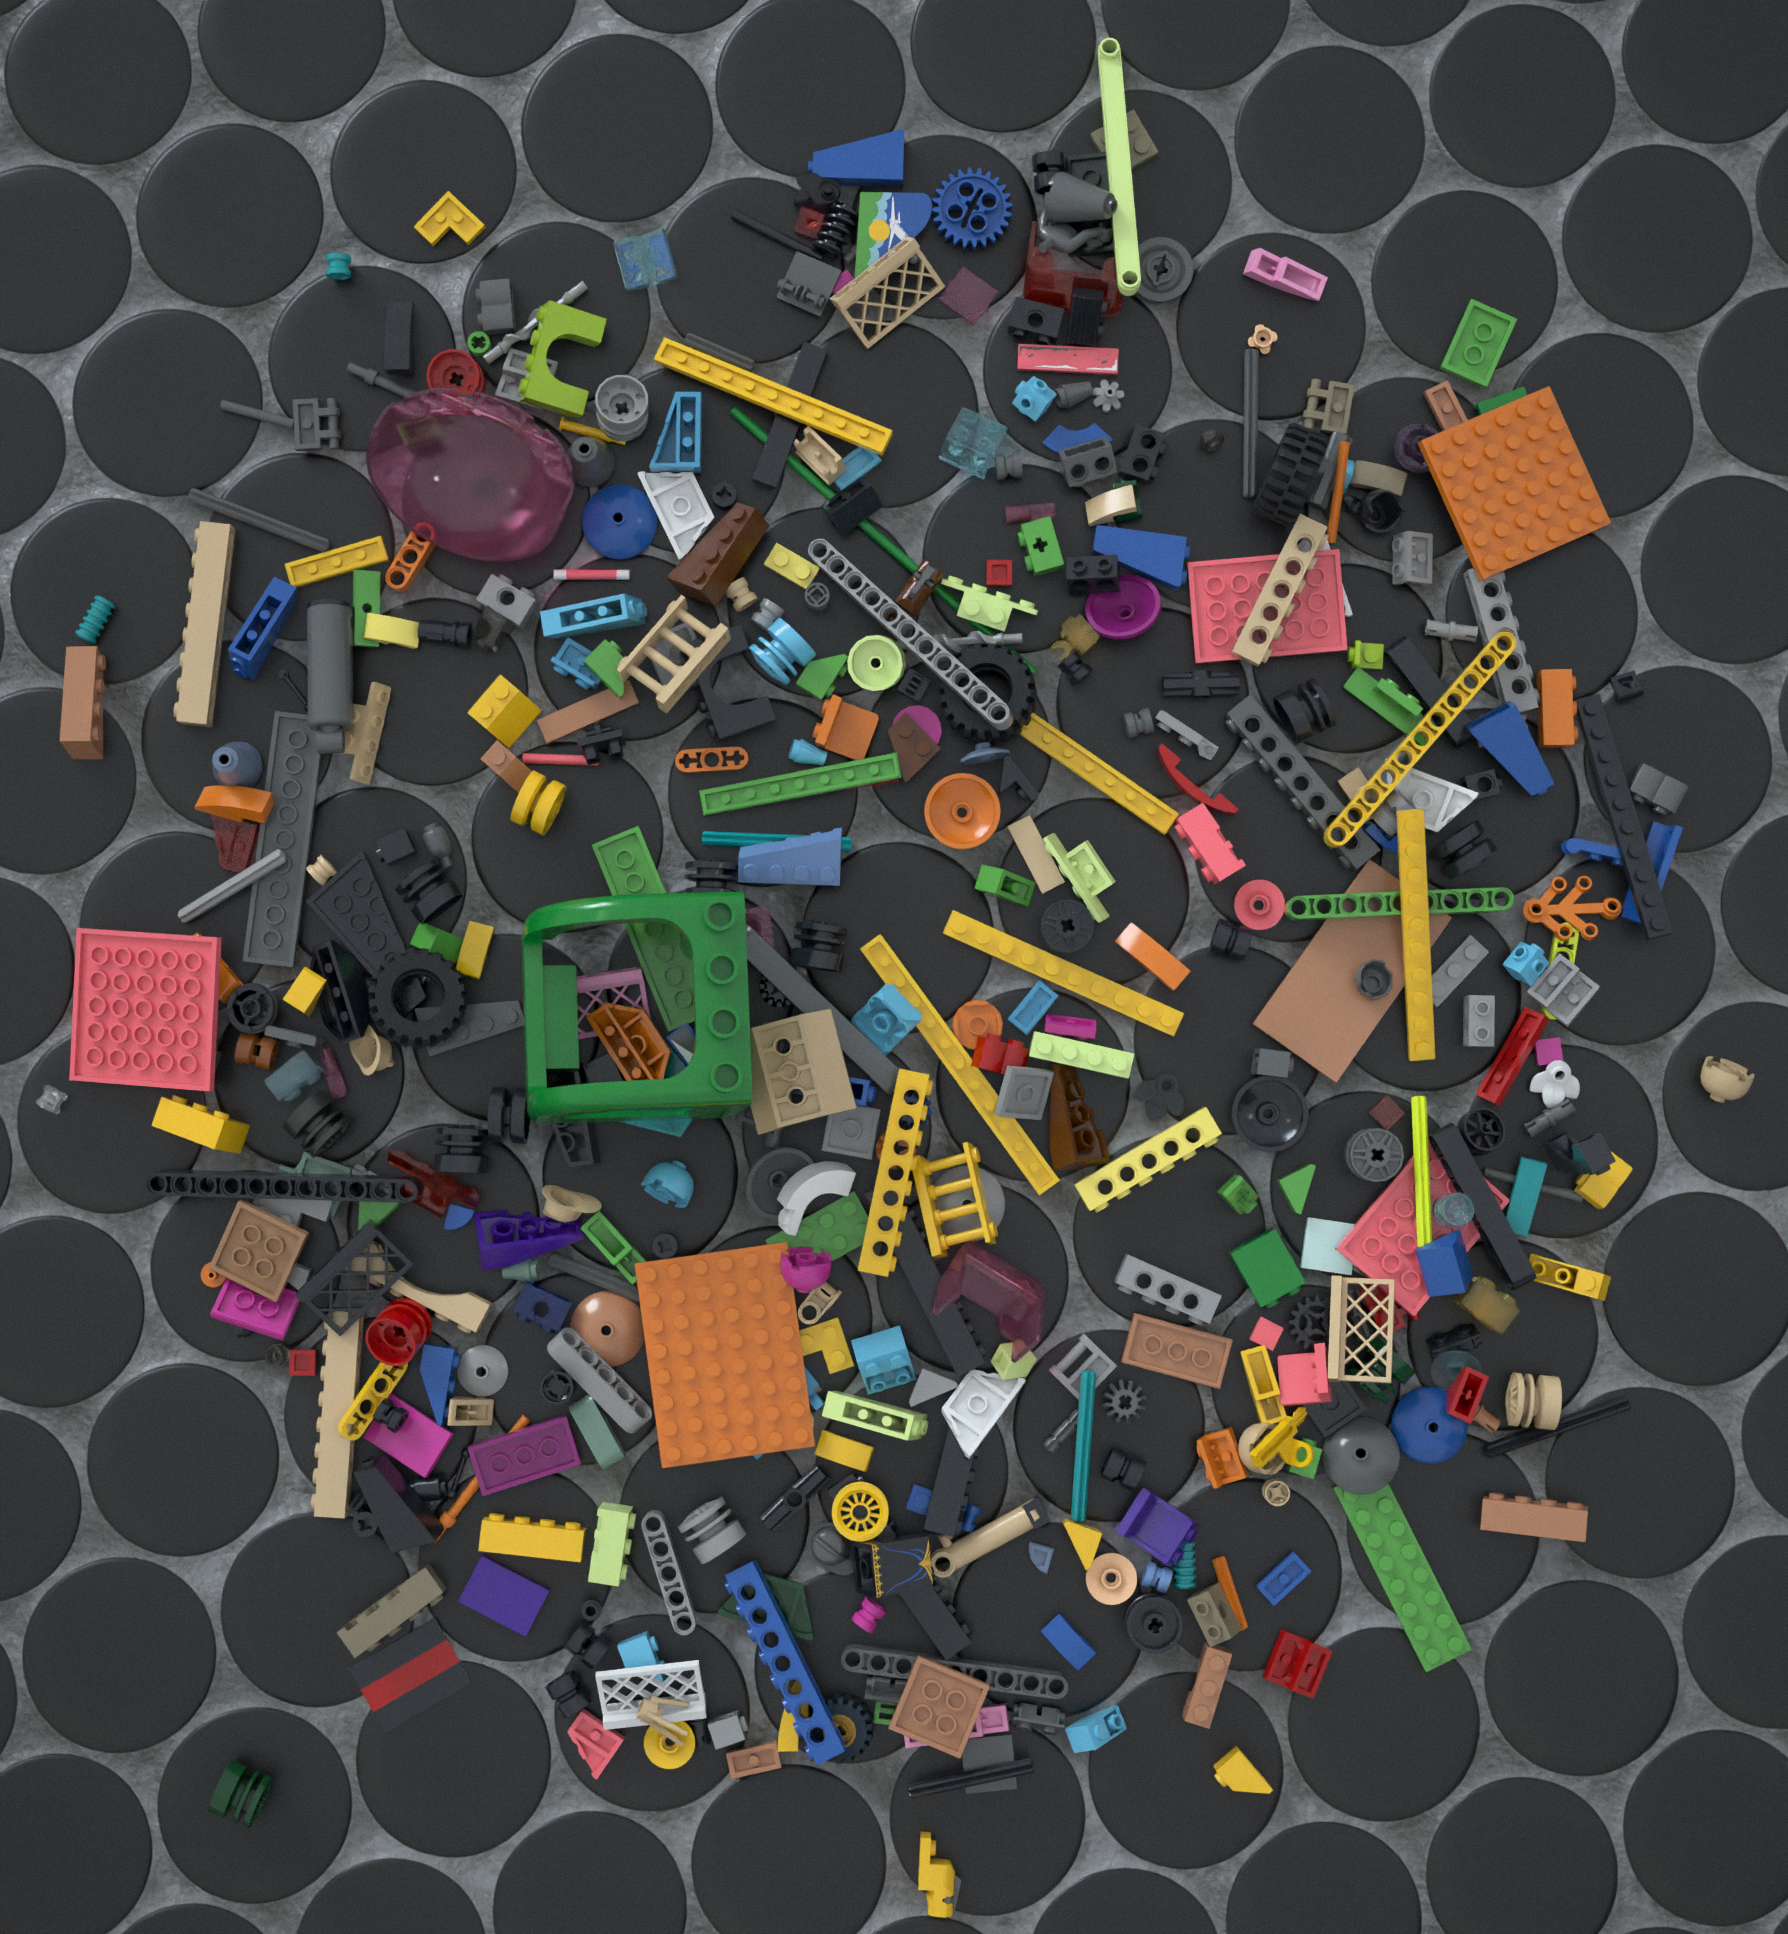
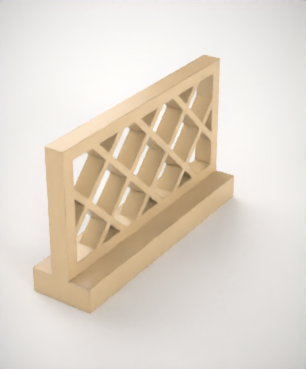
M908 236L830 298V301L839 309L867 349L945 287L919 249L920 246L915 238ZM915 254L920 260L919 272L907 270L908 260ZM892 272L901 273L899 287L887 286L888 277ZM906 273L918 275L916 290L904 288ZM923 276L931 277L936 283V286L930 291H921ZM874 287L882 288L880 303L868 302L869 291ZM887 289L899 291L897 305L885 304ZM903 291L915 293L914 303L910 307L901 306ZM854 303L862 304L860 319L852 318L846 309ZM867 305L879 306L877 321L865 319ZM884 307L896 309L895 318L890 323L882 322ZM864 323L876 324L875 335L867 340L863 334Z
M1331 1277L1328 1380L1330 1382L1392 1383L1395 1279ZM1348 1284H1359L1366 1292L1354 1301L1348 1295ZM1365 1285H1372V1286H1371L1369 1289H1367ZM1378 1285L1389 1286V1295L1380 1302L1371 1292ZM1369 1294L1378 1305L1367 1315L1358 1304ZM1349 1299L1352 1304L1347 1308ZM1389 1301L1387 1310L1383 1305ZM1356 1307L1365 1317L1353 1327L1347 1320V1314ZM1380 1308L1388 1314V1321L1381 1328L1370 1318ZM1368 1320L1377 1331L1369 1339L1365 1340L1357 1329ZM1348 1325L1351 1330L1346 1334ZM1388 1327V1331H1387V1335H1386V1334L1383 1332V1330ZM1355 1332L1364 1343L1352 1353L1346 1346V1339ZM1381 1334L1387 1340V1347L1378 1354L1369 1343ZM1368 1346L1376 1357L1365 1366L1356 1355ZM1346 1350L1350 1354V1356L1347 1359H1345ZM1387 1352V1360L1385 1361L1382 1356ZM1353 1358L1363 1368L1355 1376L1345 1375V1365ZM1380 1359L1386 1366V1377H1375L1368 1369ZM1364 1372H1367L1370 1376H1361V1375H1362Z

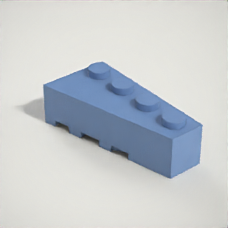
M842 827L825 833H811L810 836L790 837L784 841L774 843L770 841L740 847L738 882L840 886Z

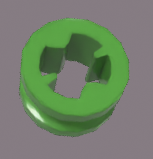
M473 332L469 336L467 344L472 354L481 357L491 350V341L484 332ZM476 339L479 341L486 340L483 342L485 347L482 349L480 347L473 348L476 346L474 341Z

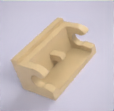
M808 426L804 430L805 438L803 441L800 442L797 439L794 441V446L797 450L795 453L830 486L847 470L843 459Z

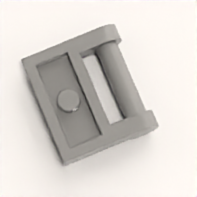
M1084 1333L1072 1350L1056 1366L1053 1364L1049 1369L1078 1400L1082 1371L1091 1370L1096 1373V1388L1117 1367ZM1088 1348L1092 1354L1067 1378L1063 1372Z

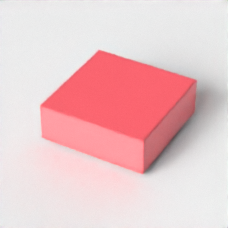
M1260 1316L1249 1339L1260 1345H1265L1266 1348L1273 1351L1284 1328Z

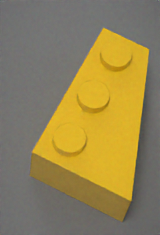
M173 1095L172 1099L161 1097L151 1126L215 1150L241 1154L250 1128L249 1124L231 1119L229 1114L215 1110L214 1113L208 1111L209 1107L199 1103L187 1104L188 1099Z

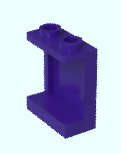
M1142 1488L1115 1531L1162 1561L1164 1565L1172 1567L1173 1564L1177 1565L1184 1555L1182 1550L1186 1543H1191L1198 1533L1196 1528L1199 1523L1150 1490Z

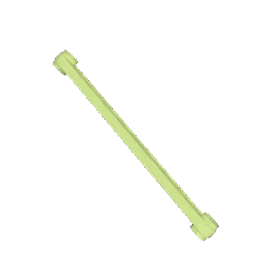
M1105 38L1099 44L1097 57L1109 192L1114 194L1118 204L1115 214L1111 217L1117 285L1123 295L1131 296L1140 288L1141 273L1121 49L1117 40ZM1132 280L1134 284L1129 285L1126 284L1124 281Z

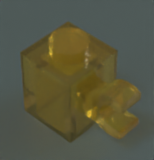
M1080 614L1075 619L1071 616L1061 625L1063 630L1060 636L1065 641H1056L1052 645L1051 650L1054 651L1057 647L1064 648L1065 653L1060 657L1061 661L1065 660L1072 650L1078 651L1082 656L1099 641L1100 635L1094 631Z

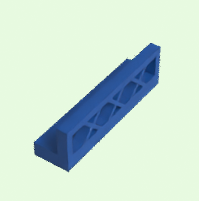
M1653 821L1650 824L1645 842L1660 890L1662 891L1683 827L1677 825L1669 827ZM1629 886L1619 917L1641 924Z

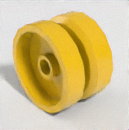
M533 770L525 780L516 798L510 820L521 826L526 825L531 820V830L544 836L561 808L567 786L553 780L546 787V776Z

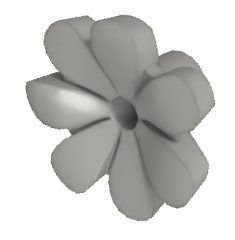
M1102 380L1099 383L1100 388H1093V396L1097 397L1093 400L1094 407L1097 408L1102 405L1104 413L1110 412L1111 406L1114 410L1120 409L1121 404L1119 400L1124 399V392L1117 390L1119 388L1117 382H1112L1109 385L1107 380Z

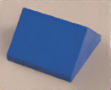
M1456 1230L1415 1249L1428 1296L1466 1293L1473 1279V1273L1460 1230Z

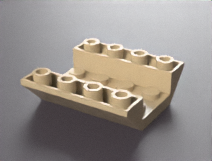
M831 1009L800 1014L750 1028L752 1104L750 1106L758 1135L826 1115H835L857 1109ZM782 1039H787L791 1045L790 1050L785 1054L780 1053L777 1048L778 1042ZM794 1089H800L804 1095L803 1100L798 1104L793 1103L790 1099V1094Z

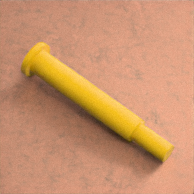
M564 416L561 418L559 431L563 429L588 437L599 438L609 443L614 442L626 445L627 441H616L608 438L600 429L565 420Z

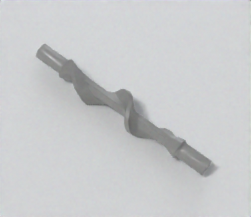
M581 281L571 290L565 292L557 303L563 305L573 303L578 296L588 290L587 286ZM538 309L531 312L526 326L515 334H506L502 342H499L496 347L483 356L488 364L492 363L503 353L506 354L510 346L518 340L526 341L531 338L533 329L539 325V321L536 320Z
M973 631L967 637L952 639L948 638L945 634L932 635L942 646H947L952 652H960L967 648L969 644L995 643L996 645L1003 646L1004 644L1023 643L1022 633H999L994 636H988L980 631ZM896 640L902 650H909L899 640Z

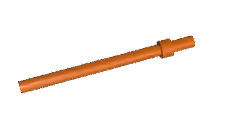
M522 1415L510 1432L525 1428L531 1420ZM476 1475L448 1511H444L440 1516L439 1521L443 1525L444 1531L439 1538L447 1528H451L457 1521L456 1516L479 1488Z

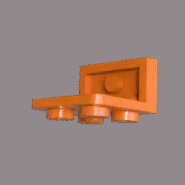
M832 695L831 700L826 699L821 713L825 716L822 724L817 723L812 737L816 738L815 745L853 760L864 759L879 717L873 712L843 702L839 696Z

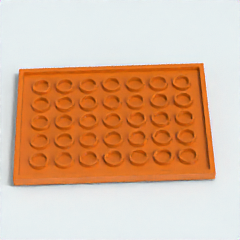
M787 1242L635 1263L662 1468L815 1446L794 1289L785 1282L780 1267L781 1254L789 1255V1252H786L788 1249Z

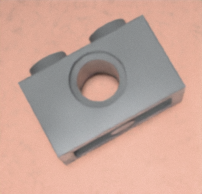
M491 574L478 595L477 602L523 629L538 604L533 598L535 594L524 587H521L520 590L513 587V581L502 574L499 577ZM506 594H513L515 596L514 602L510 605L502 604V599Z

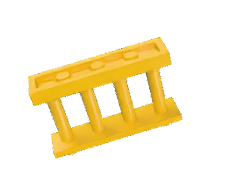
M969 1142L963 1143L965 1153L929 1162L925 1157L917 1155L916 1168L913 1171L931 1255L938 1259L948 1256L946 1249H949V1246L984 1237L986 1243L996 1244L995 1237L998 1236L995 1222H991L977 1163L981 1161L978 1148ZM967 1163L970 1178L936 1187L934 1184H931L929 1175H932V1172ZM973 1187L976 1202L944 1211L937 1210L935 1200L938 1199V1196ZM979 1212L982 1227L949 1236L942 1233L941 1224L944 1221Z

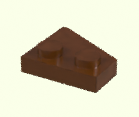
M907 713L888 729L894 753H898L903 781L907 783L941 748Z

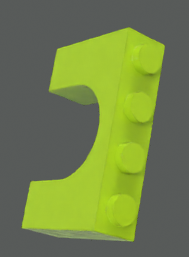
M549 300L543 306H540L537 312L536 320L539 321L538 329L532 333L530 345H533L532 353L527 355L524 369H527L526 378H522L518 393H521L520 402L578 419L583 416L589 391L557 380L548 368L546 361L547 350L551 342L557 339H569L595 348L601 343L607 319Z

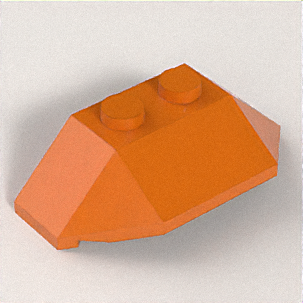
M605 1003L586 1017L626 1081L664 1079L672 1051L645 1010Z

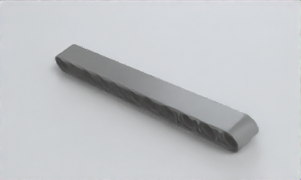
M816 539L811 542L808 553L814 563L994 728L1005 730L1011 726L1013 714L1006 703L824 539ZM827 550L823 557H817L819 551ZM838 566H844L842 572L834 573ZM855 582H862L858 589H852V585ZM875 597L880 598L876 605H869L871 599ZM890 614H898L894 621H887ZM908 630H915V634L912 637H904ZM926 646H933L932 652L922 654ZM944 662H951L948 670H940ZM961 679H970L968 685L958 687ZM980 695L988 696L984 703H976V699ZM997 712H1006V715L1002 720L994 719V716Z

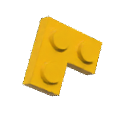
M449 191L414 226L415 230L432 246L450 229L469 246L486 228Z
M838 1317L799 1330L803 1356L822 1350L830 1374L854 1366Z

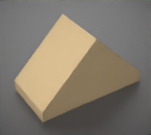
M454 1396L450 1399L447 1425H492L494 1400Z

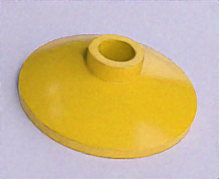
M685 1721L671 1723L689 1733L687 1737L659 1724L682 1740L684 1746H680L677 1743L668 1745L666 1743V1736L651 1726L648 1728L644 1737V1749L647 1757L653 1764L664 1769H675L684 1765L691 1758L695 1749V1736L691 1727Z

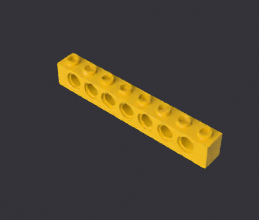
M899 1068L858 1271L888 1277L889 1271L894 1272L897 1257L892 1256L894 1246L899 1247L902 1232L897 1231L899 1221H905L907 1206H903L904 1196H910L913 1182L908 1181L909 1171H915L918 1156L913 1155L915 1145L920 1146L923 1131L918 1130L920 1120L925 1121L928 1106L923 1105L925 1095L930 1096L933 1081L928 1080L929 1074ZM908 1090H915L919 1095V1100L914 1105H909L904 1100V1094ZM903 1115H909L914 1120V1125L909 1130H903L899 1126V1119ZM899 1140H904L909 1145V1150L904 1155H898L894 1151V1144ZM894 1165L900 1166L904 1171L903 1177L899 1180H893L889 1177L888 1171ZM887 1191H895L898 1194L896 1204L887 1205L884 1202L883 1196ZM882 1216L892 1218L893 1226L891 1229L886 1231L880 1229L878 1221ZM883 1241L887 1244L888 1251L885 1255L879 1256L874 1253L873 1245L876 1242Z

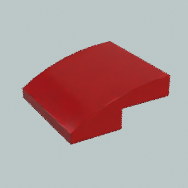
M1281 1629L1262 1677L1287 1687L1291 1691L1314 1699L1333 1651Z

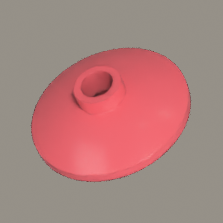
M1252 880L1244 884L1235 896L1234 910L1236 916L1248 928L1254 930L1271 928L1279 922L1284 913L1285 900L1282 892L1275 884L1267 880ZM1255 901L1262 902L1263 907L1261 910L1254 908Z

